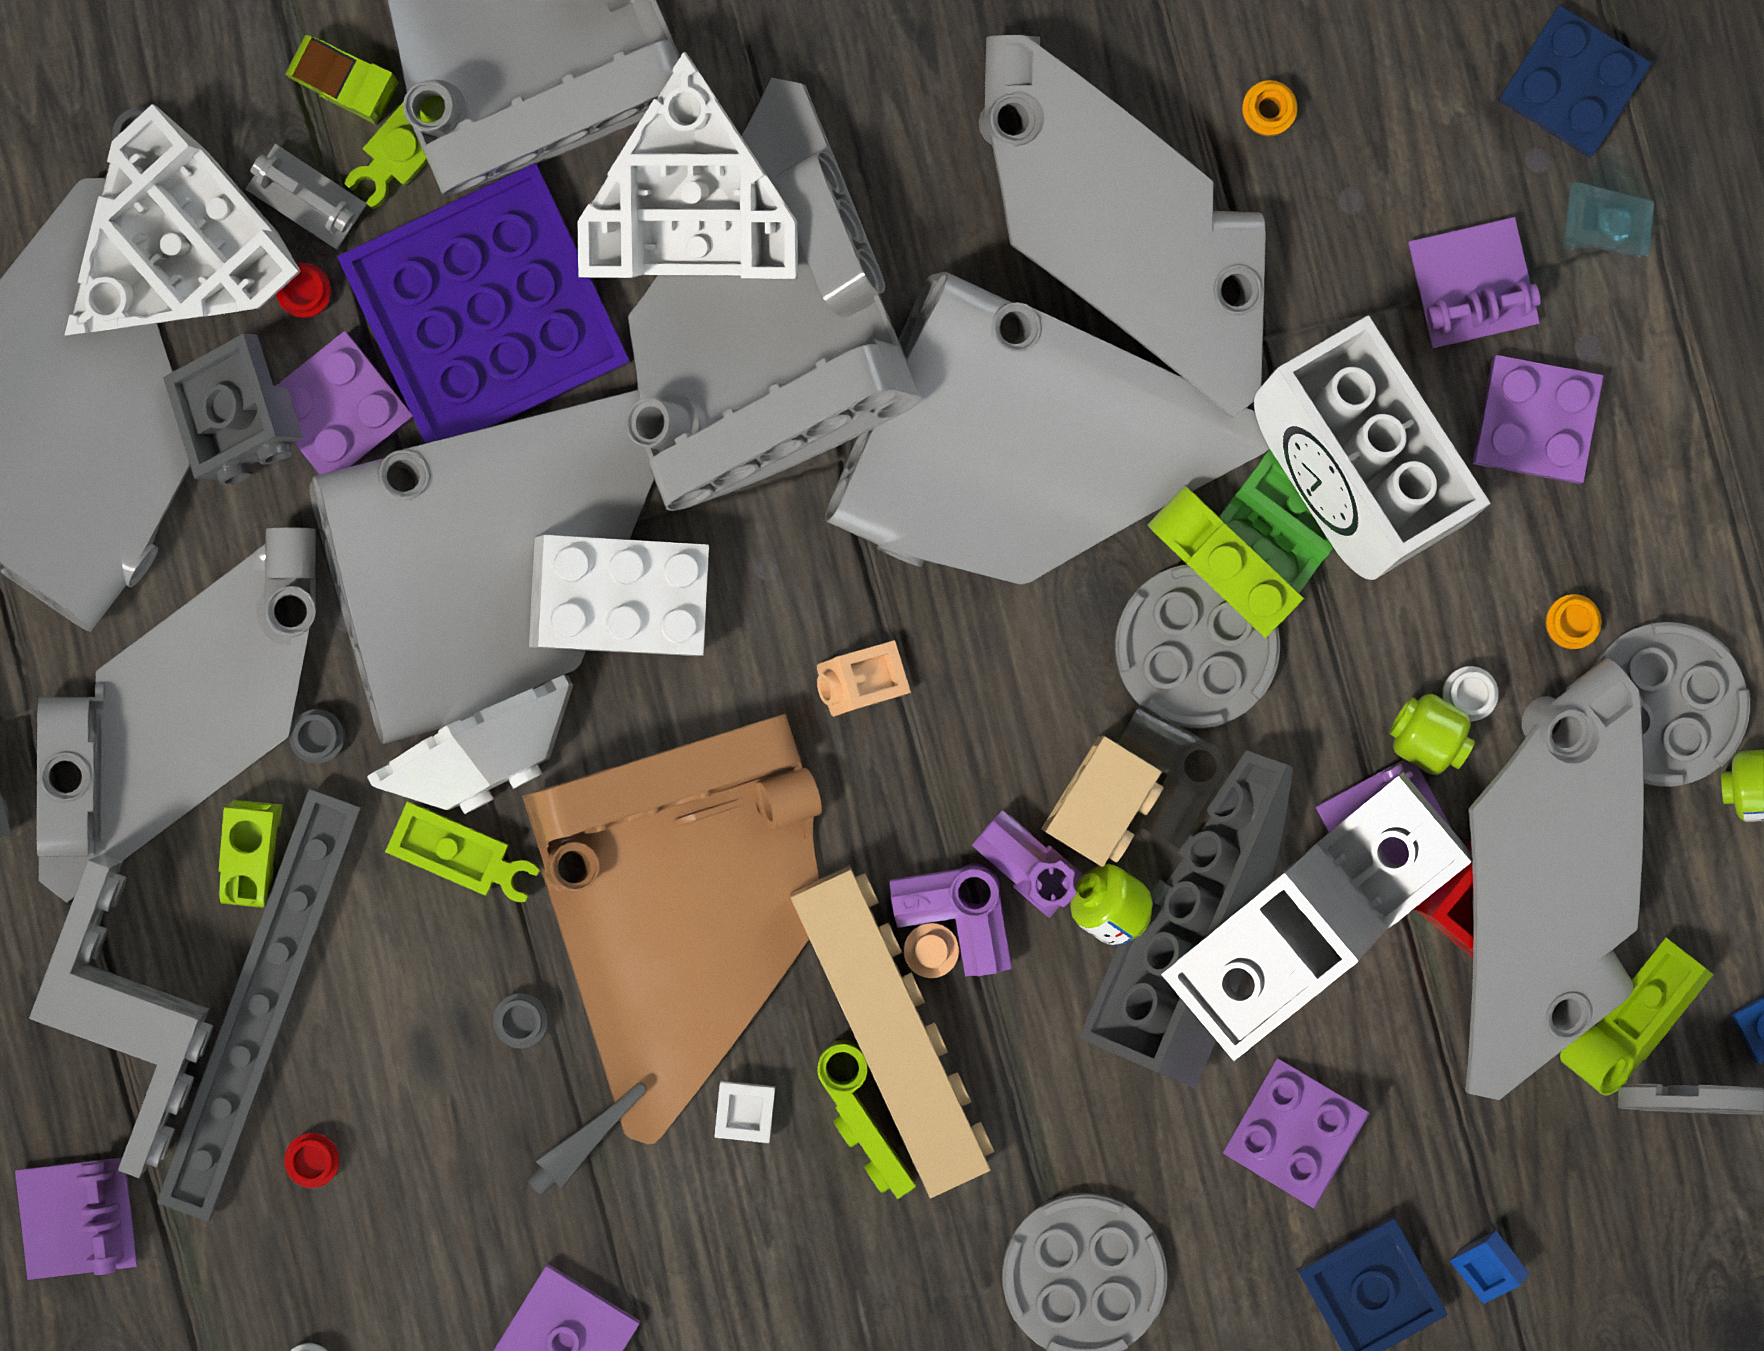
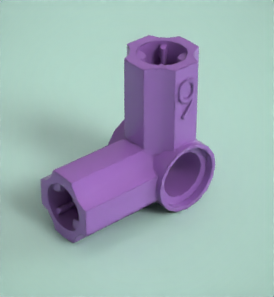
M1003 810L972 844L976 850L1015 883L1013 887L1048 918H1051L1060 906L1065 907L1077 893L1075 886L1080 878L1084 876L1051 846L1048 845L1045 848L1026 828Z
M971 863L959 869L890 880L891 900L897 928L956 919L965 976L990 975L1012 969L1000 896V881L997 874L990 867L981 863ZM979 877L987 882L991 895L983 903L971 904L962 897L960 884L967 878Z

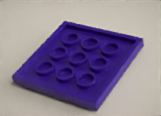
M536 163L337 256L425 444L501 425L631 363L591 278L579 277L578 250Z

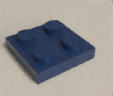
M1558 5L1498 101L1583 155L1591 158L1650 67L1651 62L1561 5Z
M1393 1216L1386 1218L1296 1268L1341 1351H1384L1448 1315Z

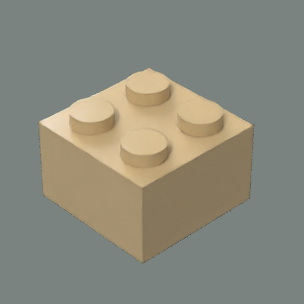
M1098 736L1041 829L1102 867L1108 858L1117 863L1134 836L1133 833L1126 829L1138 811L1141 814L1147 815L1163 790V786L1156 783L1161 771L1105 736Z

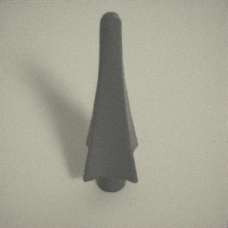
M642 1082L637 1083L596 1118L542 1153L535 1160L540 1167L527 1178L530 1186L540 1195H543L554 1183L562 1189L606 1133L646 1093V1085Z

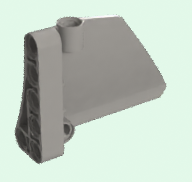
M84 178L78 181L0 279V573L77 626L89 632L97 625L127 585L131 588L137 584L152 565L158 553V547L153 545L159 525L190 468L188 456L163 377L172 373V369L157 323L65 336L69 314L73 315L80 287V283H78L80 269L98 196L103 194L105 178Z
M945 271L930 275L924 282L898 340L921 395V402L909 411L857 436L826 512V521L878 544L877 549L890 556L922 567L924 561L1015 584H1026L1166 506L1185 485L1191 491H1194L1264 454L1270 448L1262 435L1255 411L1245 408L1235 417L1231 418L1184 378L1036 310L1027 304L1012 303ZM1006 314L1013 316L1019 324L1018 338L1012 344L1004 340L1000 334V322Z
M638 390L397 450L383 459L313 476L309 486V493L314 516L375 729L382 744L437 729L440 730L455 721H463L483 709L568 674L581 664L586 650L529 647L534 537L555 535L630 540L654 480L645 447L637 445L630 439L625 425L628 411L639 400ZM664 415L660 417L657 423L658 436L664 429ZM398 467L407 469L415 479V488L407 492L395 490L387 480V472Z

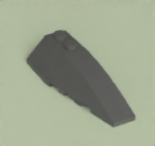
M1245 751L1207 808L1210 818L1200 833L1195 836L1189 835L1178 852L1183 858L1168 881L1159 880L1151 892L1153 905L1150 923L1146 930L1137 938L1117 946L1078 1039L1196 1089L1216 1039L1161 974L1246 905L1272 881L1285 824L1293 767L1253 752ZM1234 968L1229 970L1228 983L1234 992L1238 990L1244 969Z

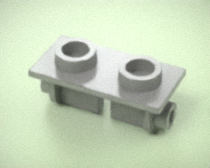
M277 144L273 146L267 156L261 154L256 159L250 171L254 174V177L245 189L335 249L339 248L367 203Z

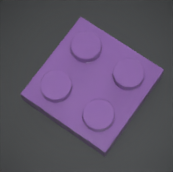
M346 331L342 332L276 385L288 387L303 438L295 442V445L319 475L356 466L414 420L408 407Z
M1493 356L1472 464L1570 483H1583L1603 375L1505 356Z

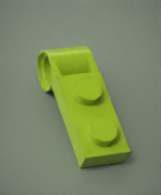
M1186 485L1147 524L1163 542L1265 639L1304 599Z
M1665 938L1632 979L1634 987L1631 995L1596 1025L1563 1049L1560 1054L1561 1061L1600 1094L1608 1096L1618 1091V1088H1621V1085L1627 1082L1643 1060L1647 1059L1714 974L1669 939Z
M848 1040L834 1041L823 1049L818 1061L819 1079L836 1103L835 1108L840 1116L833 1120V1123L851 1148L857 1143L862 1146L871 1160L864 1165V1168L879 1191L883 1193L890 1188L896 1198L899 1199L914 1189L916 1182L855 1093V1090L863 1084L867 1075L866 1059L856 1043ZM846 1052L854 1056L859 1065L857 1074L848 1081H838L832 1078L827 1071V1061L832 1055Z

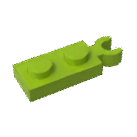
M433 96L423 102L420 116L424 123H433L442 117L445 111L444 99L440 96ZM403 103L362 148L374 160L369 166H360L352 170L346 178L345 185L353 191L361 181L365 179L373 180L376 184V190L366 203L374 210L386 201L389 193L388 184L394 177L407 187L428 163L415 130L405 117Z
M410 801L406 803L385 851L390 855L485 896L489 894L495 882L501 885L504 894L509 899L516 902H526L530 895L515 888L513 884L515 874L518 871H526L529 874L538 876L541 871L537 864L529 860H518L512 863L504 860L510 846L509 844Z

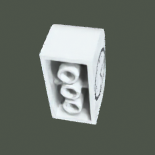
M1369 315L1278 367L1255 395L1254 408L1256 418L1270 450L1338 555L1354 572L1365 579H1377L1465 526L1491 504Z

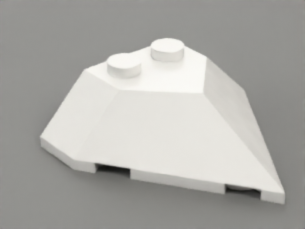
M683 52L672 70L673 74L658 98L654 99L609 170L605 183L593 202L588 204L578 220L579 277L633 278L641 275H741V278H798L797 220L688 54Z
M154 104L148 107L111 143L107 159L110 165L103 194L98 196L78 278V283H80L73 315L69 314L65 336L260 309L301 272L279 233L207 150Z
M562 675L534 690H527L483 709L470 718L448 724L440 729L439 733L434 737L431 736L390 761L389 765L371 773L367 777L373 787L445 810L454 809L460 805L464 814L471 812L494 799L489 791L490 789L508 780L513 789L543 774L538 765L550 759L573 684L569 676Z

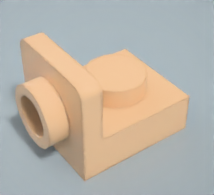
M895 640L841 655L817 665L819 674L817 678L818 692L822 701L828 705L833 717L911 693Z

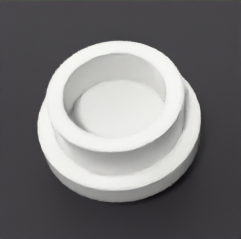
M1469 666L1457 669L1449 675L1443 686L1442 695L1443 700L1465 712L1471 721H1477L1488 716L1495 708L1498 701V687L1494 678L1487 671L1479 667Z

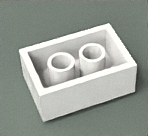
M555 535L534 537L529 647L702 656L704 653L709 545Z

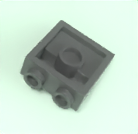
M243 333L163 377L194 479L218 480L221 486L243 482L251 477L249 466L257 462L263 465L273 464L289 458L292 455L289 445L303 438L288 387L273 386L258 335Z

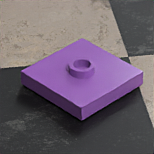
M547 1263L494 1351H623L640 1324V1320Z

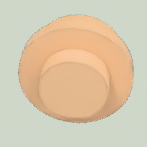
M937 923L919 925L910 932L904 945V956L908 966L916 974L926 978H937L947 974L956 964L959 955L958 942L954 934L947 927Z

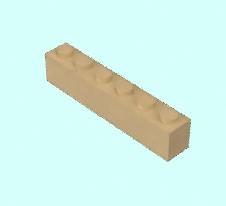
M849 865L791 892L790 898L930 1199L991 1171L985 1156L995 1151L982 1123L970 1125L962 1106L971 1103V1099L958 1072L948 1076L939 1057L948 1053V1050L935 1022L925 1026L916 1007L925 1003V1000L913 974L909 973L902 977L893 957L901 954L902 951L889 923L879 927L870 907L878 904L879 901L866 873L855 877Z

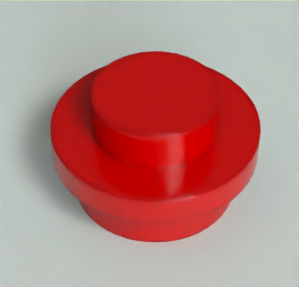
M297 263L301 272L276 294L277 300L281 307L290 315L298 318H311L320 314L329 304L332 294L331 283L327 275L317 266L309 263Z
M310 1132L298 1136L289 1144L285 1152L284 1165L288 1176L296 1184L306 1188H317L327 1184L334 1178L340 1166V1154L336 1144L329 1137L321 1133Z

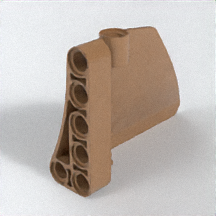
M786 713L522 796L542 857V875L614 1103L637 1083L642 1082L647 1087L646 1093L620 1118L623 1132L630 1139L645 1144H655L664 1135L753 1019L809 940L792 903L790 893L819 880L813 842V818L822 813V805L812 774L807 768H802ZM568 851L575 853L580 858L583 866L581 876L573 883L566 882L558 872L559 859Z

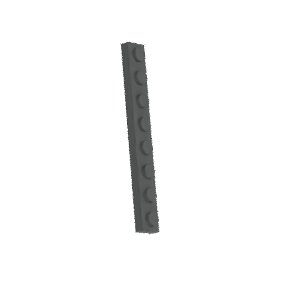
M312 788L308 790L157 1200L158 1204L207 1222L212 1220L363 807Z

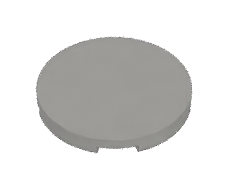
M1189 565L1170 568L1145 582L1128 600L1116 628L1115 659L1118 672L1126 689L1133 699L1148 713L1162 721L1180 727H1214L1241 716L1252 708L1265 694L1276 673L1279 661L1280 638L1278 627L1265 639Z
M1674 622L1654 623L1634 628L1620 635L1596 658L1592 667L1605 657L1618 664L1639 689V694L1644 701L1641 704L1644 784L1673 787L1695 782L1722 767L1736 752L1742 742L1749 722L1750 695L1737 662L1730 654V650L1717 638L1704 630L1687 624Z
M1662 1084L1621 1085V1088H1618V1108L1661 1112L1764 1115V1088L1715 1085H1668V1087H1663Z
M1074 1193L1059 1196L1043 1203L1029 1213L1018 1225L1010 1238L1004 1254L1002 1284L1006 1303L1013 1319L1029 1338L1045 1348L1046 1351H1123L1142 1336L1156 1316H1158L1166 1294L1167 1268L1163 1250L1155 1233L1136 1211L1123 1202L1108 1196L1094 1193Z

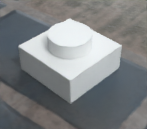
M721 1081L714 1137L769 1143L775 1086Z

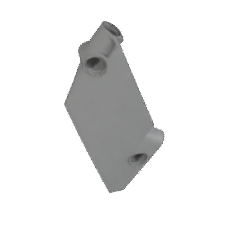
M1025 35L986 37L985 107L980 113L978 123L980 133L993 148L1010 245L1117 324L1214 402L1231 418L1235 417L1254 402L1255 395L1261 388L1266 240L1265 221L1262 213L1213 210V181L1113 100L1040 46V37ZM1002 107L1011 108L1019 118V128L1014 136L1004 133L998 125V112ZM1227 277L1233 278L1240 288L1239 299L1233 306L1226 303L1221 295V286Z
M267 528L266 544L96 671L95 697L38 698L37 856L39 857V882L66 903L75 897L89 859L105 854L123 861L289 737L309 628L314 621L316 613V529ZM292 596L297 597L304 603L307 614L302 624L289 628L278 623L274 615V607L280 599ZM61 761H71L78 765L81 770V784L73 792H61L52 784V770Z
M1605 657L1570 684L1566 688V692L1557 699L1550 696L1539 697L1526 707L1522 716V729L1526 738L1502 770L1469 808L1474 920L1472 1004L1465 1091L1469 1094L1500 1100L1622 1004L1633 991L1634 983L1613 949L1638 929L1644 814L1641 704L1644 701L1636 685L1622 668L1610 658ZM1561 719L1558 730L1552 735L1554 725ZM1560 1002L1558 1009L1552 1013L1555 1006Z

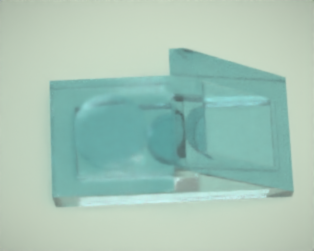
M1580 182L1571 183L1567 195L1562 248H1599L1628 256H1649L1654 201Z

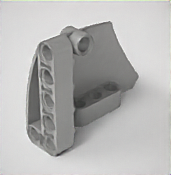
M388 0L407 89L403 103L404 114L415 130L443 196L453 195L510 175L534 163L539 164L639 123L653 100L657 99L680 58L656 0ZM429 97H442L445 102V111L442 117L436 122L424 123L420 116L423 102Z
M771 77L753 116L741 136L797 220L798 278H741V275H658L628 316L637 372L639 400L631 406L627 413L626 430L634 443L645 447L650 460L649 466L664 505L669 511L681 510L700 504L800 464L917 406L922 399L880 296L885 291L882 273L808 90L801 83ZM664 415V429L658 436L657 423L660 417Z

